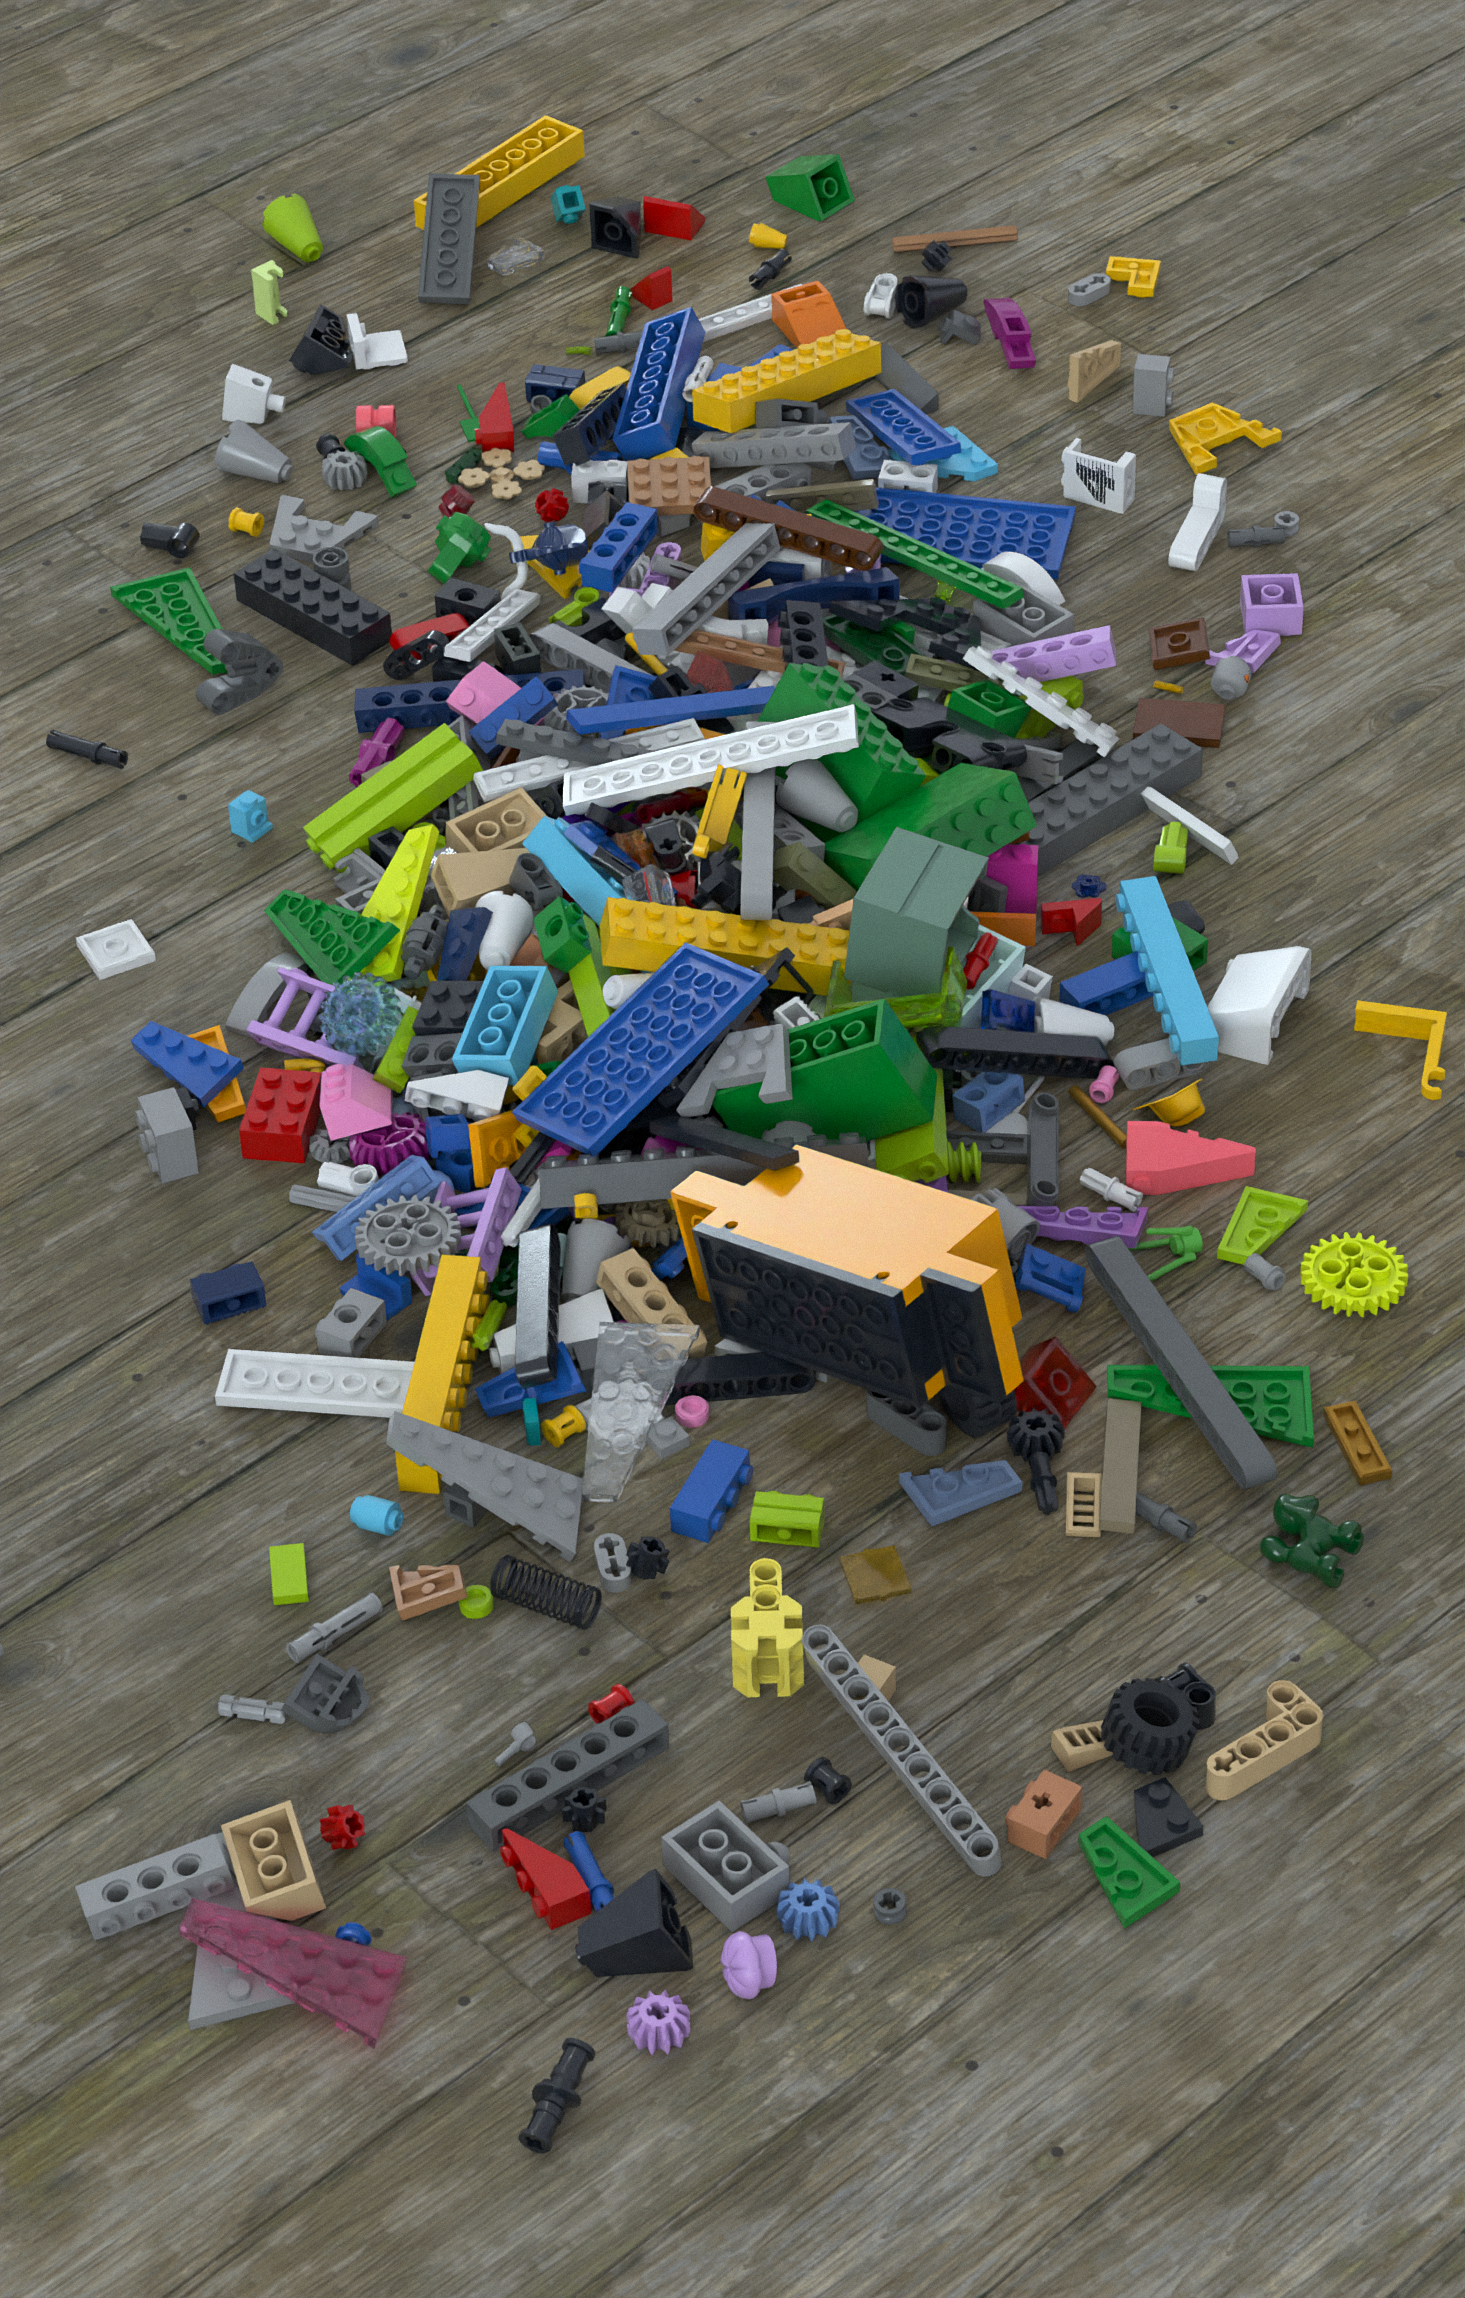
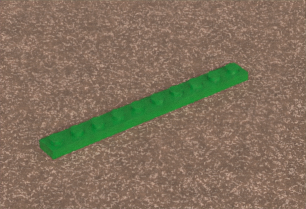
M825 499L806 510V513L812 514L813 517L878 537L883 543L881 554L991 603L998 608L1005 609L1023 598L1022 587L830 500Z

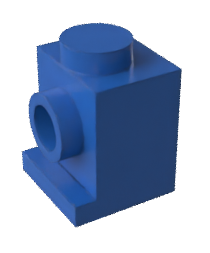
M463 1114L425 1117L427 1150L432 1158L438 1157V1151L446 1154H455L460 1152L461 1149H470L469 1127Z

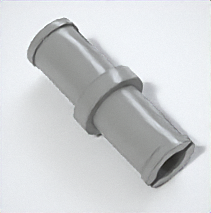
M810 1781L784 1790H779L777 1787L771 1789L770 1794L740 1801L746 1824L776 1814L778 1817L786 1816L787 1811L817 1804L815 1792Z

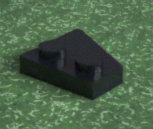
M1166 1777L1134 1790V1809L1139 1845L1152 1857L1203 1836V1825Z

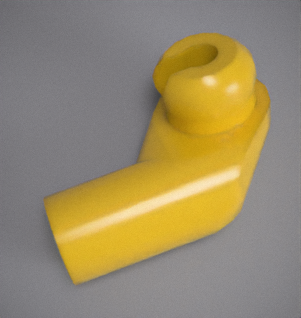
M309 1058L284 1060L285 1070L324 1072L327 1069L325 1063L321 1060Z

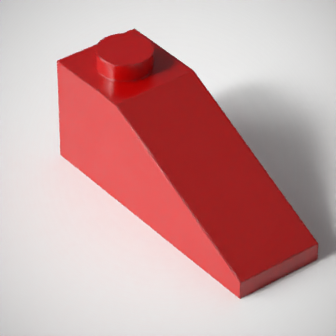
M500 382L479 416V428L474 429L476 445L481 444L482 454L488 451L491 452L493 448L507 449L514 453V430L505 382Z

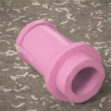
M1112 1066L1101 1068L1097 1079L1089 1087L1092 1100L1097 1103H1105L1111 1100L1114 1095V1085L1119 1079V1072L1115 1073L1117 1071L1116 1068Z

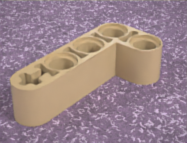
M1286 1680L1273 1682L1267 1690L1265 1714L1267 1722L1208 1758L1205 1788L1210 1797L1220 1801L1229 1800L1315 1749L1320 1744L1323 1712L1295 1684Z

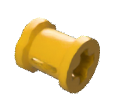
M238 507L232 510L229 516V529L231 531L237 532L240 530L248 532L252 537H258L264 527L263 514L258 512L254 514L247 513Z
M567 1405L563 1408V1413L552 1420H544L541 1423V1427L547 1441L554 1447L559 1448L564 1444L566 1438L575 1432H583L586 1429V1423L576 1407Z

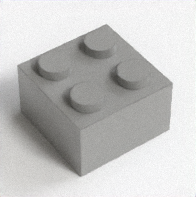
M175 1088L138 1097L139 1110L135 1111V1118L139 1129L143 1131V1134L138 1135L142 1152L149 1153L147 1154V1159L151 1172L158 1173L162 1184L199 1174L193 1127Z

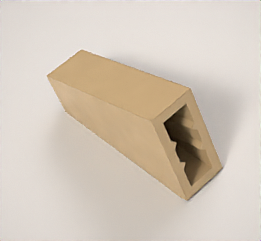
M527 848L438 855L431 872V878L448 917L451 910L475 908L477 901L487 893L503 891L504 895L513 896V893L517 894L510 886L509 878L518 856L522 853H530Z

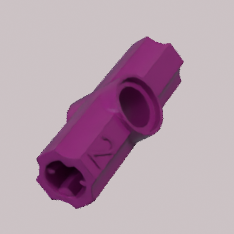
M387 718L386 721L380 723L371 739H364L359 749V758L349 773V781L356 788L362 784V773L394 760L395 749L404 736V726L400 725L396 719Z

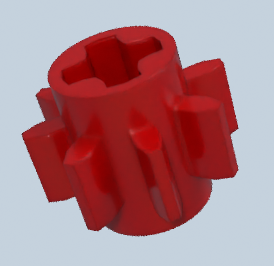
M552 488L551 492L545 490L537 496L535 508L537 510L536 513L541 515V520L545 522H552L553 520L559 522L567 515L569 503L567 502L568 498L563 496L564 492Z
M339 1804L327 1808L329 1817L320 1819L322 1839L331 1844L332 1850L340 1848L347 1850L357 1847L356 1838L365 1835L364 1817L357 1811H354L352 1804L343 1807Z

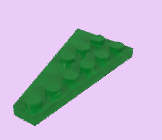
M1107 1365V1398L1141 1402L1142 1407L1192 1418L1156 1365ZM1209 1365L1256 1434L1313 1448L1314 1430L1309 1366Z

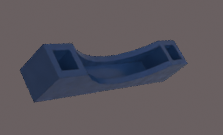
M885 567L736 591L728 598V620L766 619L769 626L778 621L779 612L784 611L786 600L820 603L821 609H827L830 607L831 601L900 599L899 578Z

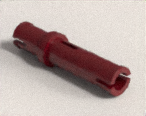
M701 788L687 792L680 790L671 797L639 805L636 809V816L639 821L642 820V823L646 824L651 821L652 817L655 819L661 818L662 812L667 816L672 815L674 810L680 815L686 811L689 813L693 808L705 806L708 794L706 790L702 791Z

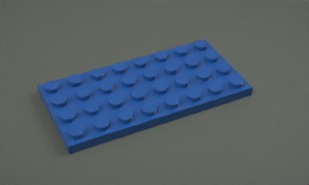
M875 487L879 501L878 508L854 511L980 569L983 568L985 563L1000 553H1020L1038 563L1052 579H1059L1076 516V507L879 487ZM881 554L880 563L903 564Z
M685 942L512 1111L517 1121L582 1153L596 1156L687 1065L692 1063L694 1058L708 1044L713 1042L716 1036L734 1021L769 983L762 974Z

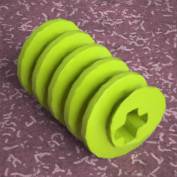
M947 1142L951 1182H956L959 1173H961L964 1182L968 1183L971 1175L974 1174L977 1183H980L981 1152H979L976 1142H972L969 1151H966L963 1142H959L956 1151H953L951 1142Z

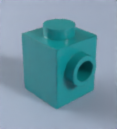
M570 185L560 186L556 188L550 197L556 222L564 221L565 224L577 222L586 210L580 185L573 187Z

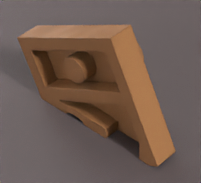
M419 1565L417 1571L403 1572L400 1566L389 1567L397 1611L402 1621L468 1597L464 1576L459 1565H443L440 1567Z

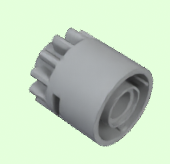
M989 1188L985 1195L982 1193L976 1194L971 1199L972 1201L998 1208L1008 1256L1017 1261L1025 1245H1032L1040 1228L1039 1221L1021 1207H1017L1011 1199L997 1188L993 1190Z

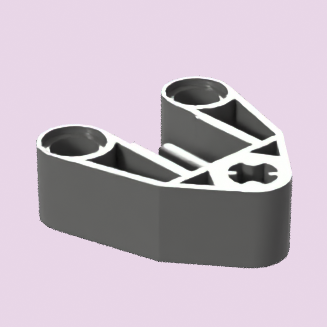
M214 629L205 637L204 648L225 664L228 675L203 681L196 690V698L214 714L222 715L257 698L281 675L283 662L250 634Z

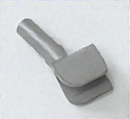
M522 1722L513 1728L511 1736L515 1741L493 1761L497 1767L504 1764L518 1751H530L535 1747L536 1739L533 1736L532 1729L526 1722Z

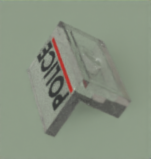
M649 864L622 879L626 899L676 906L669 874L655 865Z

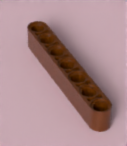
M711 486L706 488L693 508L694 515L700 521L733 532H737L745 523L774 524L780 546L860 571L870 570L883 551V543L872 534Z

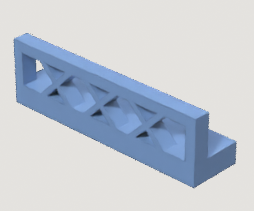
M411 1155L312 1231V1234L317 1240L325 1242L336 1259L342 1261L356 1250L355 1227L359 1226V1218H366V1210L376 1212L375 1204L387 1206V1199L390 1198L396 1203L399 1202L400 1196H404L406 1201H410L414 1195H417L419 1201L441 1184V1181L424 1157Z

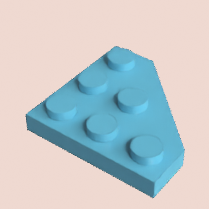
M954 426L943 429L961 442V453L954 454L948 459H934L926 463L938 465V477L949 478V474L964 476L966 481H978L998 473V464ZM889 449L891 452L889 457L893 461L907 462L893 449Z

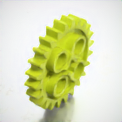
M1345 1232L1343 1239H1339L1336 1235L1332 1234L1331 1242L1320 1239L1319 1247L1311 1245L1310 1253L1304 1254V1261L1301 1262L1300 1272L1301 1285H1305V1294H1312V1302L1322 1300V1309L1333 1306V1314L1339 1313L1342 1309L1346 1310L1347 1317H1350L1353 1311H1358V1314L1364 1317L1365 1310H1369L1372 1314L1377 1315L1378 1307L1388 1311L1390 1303L1398 1304L1399 1296H1404L1405 1287H1407L1408 1265L1403 1263V1255H1396V1247L1386 1249L1387 1241L1383 1240L1375 1243L1374 1235L1365 1240L1359 1232L1355 1238H1351Z

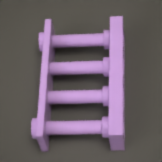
M279 967L277 972L287 986L268 1021L260 1023L251 1020L246 1031L254 1041L296 1058L321 1060L327 1068L335 1064H344V1066L354 1064L365 1070L358 1061L359 1057L357 1055L377 1017L389 1022L392 1021L393 1015L386 1007L387 1003L376 996L366 998L310 978L307 973L300 969L292 968V970ZM298 990L313 994L295 1029L290 1030L289 1033L282 1031L279 1026ZM324 999L339 1003L321 1039L316 1040V1042L307 1040L305 1035ZM350 1008L364 1012L365 1014L347 1049H343L341 1052L334 1050L331 1045Z
M507 1167L495 1170L489 1188L455 1195L446 1181L441 1182L434 1202L441 1200L442 1208L450 1206L451 1213H455L457 1208L485 1202L482 1211L457 1216L461 1228L477 1225L474 1234L461 1236V1244H458L457 1247L458 1250L470 1248L467 1256L481 1257L482 1271H487V1282L493 1281L504 1247L501 1234L514 1216L522 1191ZM434 1265L429 1266L430 1272L428 1273L422 1268L417 1269L416 1276H413L410 1272L414 1283L419 1286L425 1296L431 1295L438 1271V1267Z

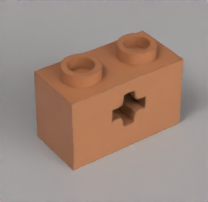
M1043 1770L1036 1781L1032 1780L1028 1783L1022 1800L1018 1805L1011 1806L1006 1815L1005 1825L1008 1826V1842L1047 1859L1082 1811V1786Z

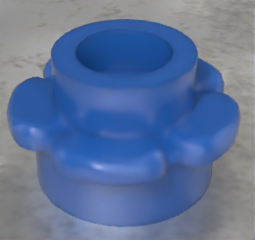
M348 1922L345 1926H340L335 1934L338 1951L350 1958L361 1956L363 1952L368 1950V1944L372 1941L369 1931L355 1922Z

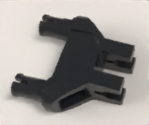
M727 842L718 851L708 852L706 859L702 858L700 863L701 884L697 888L699 893L690 902L698 909H702L713 900L721 906V913L741 915V871L731 864L738 859L740 851L737 846L729 851L733 843ZM774 880L772 912L776 908V902L788 892L780 885L777 887L778 883Z

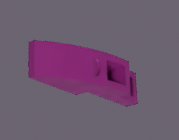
M1011 298L984 299L983 304L994 338L1000 340L1009 369L1034 368L1036 358L1030 343L1032 333L1018 304Z

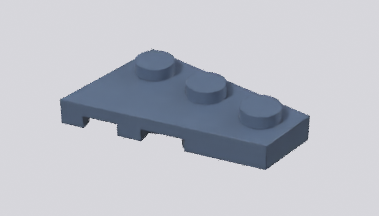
M1006 1460L965 1465L962 1470L943 1472L942 1468L930 1469V1474L912 1476L911 1472L899 1473L900 1485L931 1527L1022 1492V1481Z

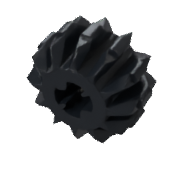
M1032 1407L1030 1412L1020 1410L1017 1417L1011 1418L1009 1431L1007 1432V1442L1013 1451V1455L1022 1456L1024 1462H1027L1030 1455L1036 1452H1046L1052 1461L1055 1454L1061 1453L1063 1439L1065 1438V1429L1063 1424L1060 1423L1058 1415H1050L1047 1408L1041 1412L1036 1411L1034 1407Z

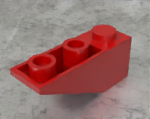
M508 1828L502 1830L503 1846L500 1847L502 1860L507 1868L513 1867L516 1872L517 1884L522 1893H529L532 1908L538 1919L544 1918L549 1928L553 1930L591 1914L590 1890L574 1864Z

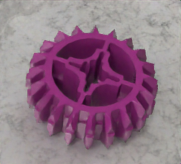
M395 1112L392 1115L391 1125L354 1134L350 1137L349 1153L351 1160H353L356 1167L363 1164L373 1166L377 1171L378 1177L386 1175L411 1155L424 1157L426 1161L429 1160L430 1154L427 1150L425 1122L422 1121V1117L419 1118V1114L410 1115L409 1112H405L399 1115Z

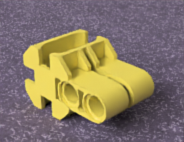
M763 1558L755 1561L750 1567V1596L742 1598L731 1607L733 1687L747 1698L760 1697V1684L777 1683L778 1697L791 1696L804 1686L802 1605L788 1595L782 1596L781 1566L773 1559Z

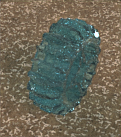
M355 972L353 979L344 975L343 984L341 985L338 982H333L335 990L332 993L329 991L325 992L326 997L329 999L327 1002L320 1003V1007L325 1011L318 1015L319 1020L323 1022L320 1028L326 1034V1040L333 1044L338 1051H345L348 1055L358 1053L365 1056L367 1049L377 1053L378 1043L382 1046H387L385 1040L387 1035L395 1036V1032L391 1030L392 1027L401 1025L400 1021L395 1017L401 1014L402 1011L397 1005L400 999L394 994V988L387 984L386 980L382 977H375L372 973L368 972L364 976L360 972ZM361 994H365V995L362 996L361 998L354 999L356 996H359V995H361ZM356 1007L362 1011L360 1015L364 1018V1021L358 1017L359 1012ZM361 1029H366L364 1032L355 1034L357 1031Z

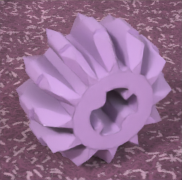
M649 1990L647 1999L636 1997L634 2007L628 2008V2036H630L631 2040H635L638 2050L648 2047L651 2055H653L657 2049H662L668 2055L670 2046L681 2048L684 2042L683 2038L689 2037L691 2030L689 2022L690 2011L687 2005H682L679 1995L669 1998V1994L664 1990L661 1995L655 1996Z

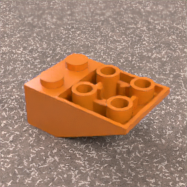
M819 280L771 294L772 321L796 348L802 344L815 342L819 337L833 335L837 330L847 329L830 293Z

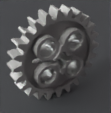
M414 1195L410 1201H406L404 1196H400L399 1202L396 1203L389 1198L387 1199V1206L377 1203L375 1204L376 1212L366 1210V1218H359V1226L355 1227V1243L359 1257L365 1258L366 1265L374 1263L375 1271L385 1267L387 1275L391 1274L394 1270H398L399 1276H403L406 1270H410L412 1275L416 1276L417 1269L421 1268L428 1273L430 1272V1265L439 1267L441 1255L457 1253V1245L461 1244L460 1221H458L457 1213H451L450 1206L442 1208L441 1200L431 1204L430 1197L428 1196L422 1201H418L417 1195Z

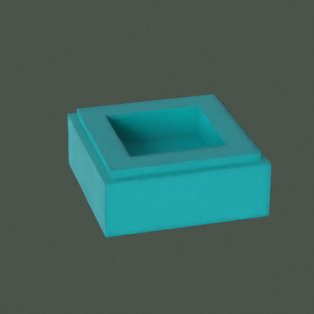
M536 1398L524 1399L522 1403L527 1444L529 1446L541 1445Z

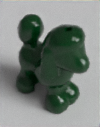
M1287 1493L1281 1494L1273 1508L1275 1523L1282 1532L1291 1536L1298 1535L1301 1540L1293 1547H1288L1276 1536H1265L1259 1546L1261 1554L1273 1563L1286 1562L1297 1571L1310 1573L1319 1578L1329 1588H1338L1344 1577V1569L1337 1566L1341 1559L1335 1554L1326 1553L1333 1548H1339L1351 1555L1358 1554L1364 1543L1362 1527L1355 1520H1347L1336 1526L1327 1517L1316 1514L1319 1508V1500L1313 1495L1296 1497Z

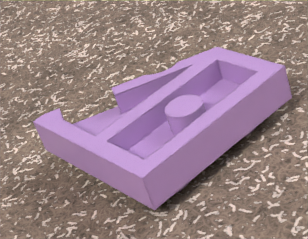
M1254 629L1240 638L1225 643L1226 650L1219 653H1214L1210 650V659L1205 660V663L1216 666L1217 662L1223 658L1237 656L1244 659L1251 672L1254 673L1281 644L1280 634Z

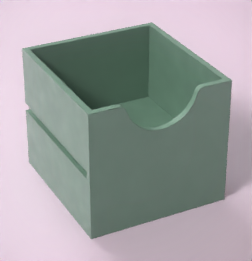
M896 827L853 899L844 978L886 993L890 991L895 996L937 1009L977 939L979 919L969 912L963 904L976 881L985 878L989 858Z

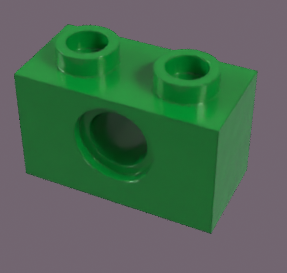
M559 896L533 919L544 961L566 974L588 956L592 950L589 942V933L583 920L584 913L576 903H570Z

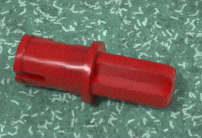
M984 933L978 940L974 950L968 952L966 964L957 977V983L961 987L968 990L974 989L983 970L989 967V958L998 943L997 937L992 936L991 933Z

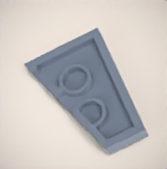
M855 415L829 417L828 424L851 422L856 448L844 459V462L852 479L878 478L883 461L892 460L889 457L891 452L885 446L880 447L873 440L874 435Z

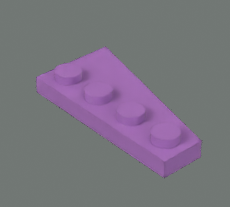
M1017 1206L1039 1221L1040 1228L1037 1236L1049 1237L1055 1241L1066 1239L1081 1241L1086 1245L1119 1236L1127 1248H1136L1148 1219V1207H1137L1136 1213H1121V1207H1107V1212L1093 1213L1088 1211V1207H1074L1066 1212H1059L1057 1206Z

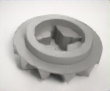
M317 1129L316 1135L310 1137V1154L313 1158L323 1163L345 1162L351 1159L349 1153L351 1136L331 1141L327 1129ZM334 1141H338L335 1142L334 1145L331 1146V1148L329 1147V1144L333 1143Z

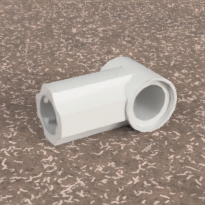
M324 1162L319 1169L317 1183L321 1189L358 1197L376 1183L379 1177L376 1169L371 1165L363 1164L352 1168L333 1162Z

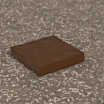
M1204 617L1149 628L1154 670L1210 659Z

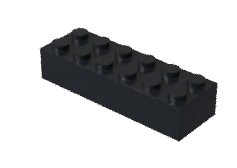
M272 549L233 573L237 601L352 666L389 643L392 634L390 612L276 549Z

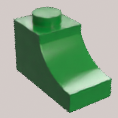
M566 394L530 416L521 432L527 439L535 436L553 438L552 435L580 409Z

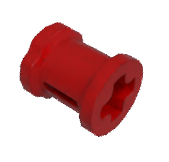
M615 1684L611 1687L610 1693L602 1699L591 1701L588 1711L593 1721L598 1724L616 1715L623 1708L633 1705L635 1701L623 1685Z

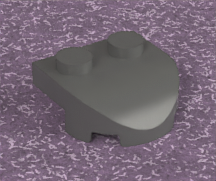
M316 1654L284 1703L281 1711L315 1732L335 1733L356 1722L368 1705L369 1694H366L363 1685L364 1677L352 1665L346 1672L319 1654Z

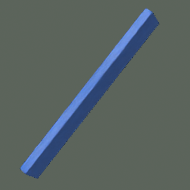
M766 686L567 710L566 719L577 733L582 735L665 725L691 718L698 721L762 713L775 687Z

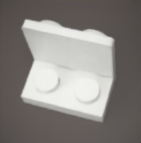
M357 313L346 314L348 337L356 369H372L385 365L396 366L400 363L408 362L400 330L366 334L364 323H359Z

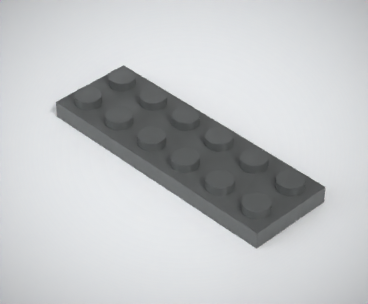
M429 173L418 290L419 303L470 304L480 175Z

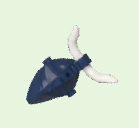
M555 521L543 523L545 529L538 535L532 548L524 549L522 540L516 531L508 526L485 523L484 525L487 530L493 534L505 536L511 541L514 552H509L511 564L516 563L518 569L515 581L505 588L501 600L515 589L523 587L528 576L527 561L536 559L545 567L554 570L555 576L565 574L566 567L579 564L581 559L588 554V542L583 530L572 523L557 527Z

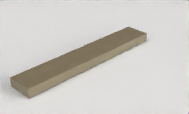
M1111 1398L1107 1400L1099 1530L1134 1533L1141 1402Z

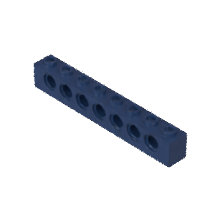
M583 669L505 676L521 688L537 676L552 696L554 693L561 694L562 689L570 690L572 686L580 688L583 685L586 686ZM461 680L355 689L354 713L358 733L375 732L380 723L386 721L387 718L396 719L400 725L404 726V729L441 726L444 723L450 725L460 715L449 708L446 700Z

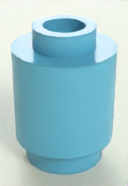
M371 1495L358 1496L353 1501L350 1509V1520L352 1523H356L358 1528L391 1536L395 1531H398L404 1519L399 1503Z

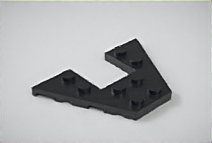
M936 597L831 601L829 613L877 632L904 620L942 635L930 642L928 652L979 672L977 668L963 659L969 648L974 647L977 649L978 646H981L980 617L972 615L971 611L966 608H954L946 605L945 600Z

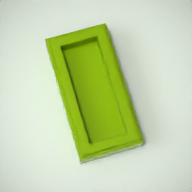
M304 1543L270 1546L274 1605L309 1602Z

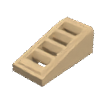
M1067 1472L1066 1536L1100 1537L1099 1516L1102 1473ZM1074 1491L1093 1492V1495H1076ZM1074 1502H1093V1505H1074ZM1073 1512L1093 1513V1516L1073 1515ZM1073 1522L1093 1523V1527L1073 1526Z
M1103 1720L1052 1731L1051 1748L1068 1772L1113 1754V1752L1105 1749L1104 1740L1103 1742H1098L1096 1739L1098 1736L1101 1737Z

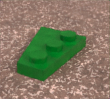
M1107 1816L1079 1833L1078 1844L1124 1929L1180 1892V1881Z

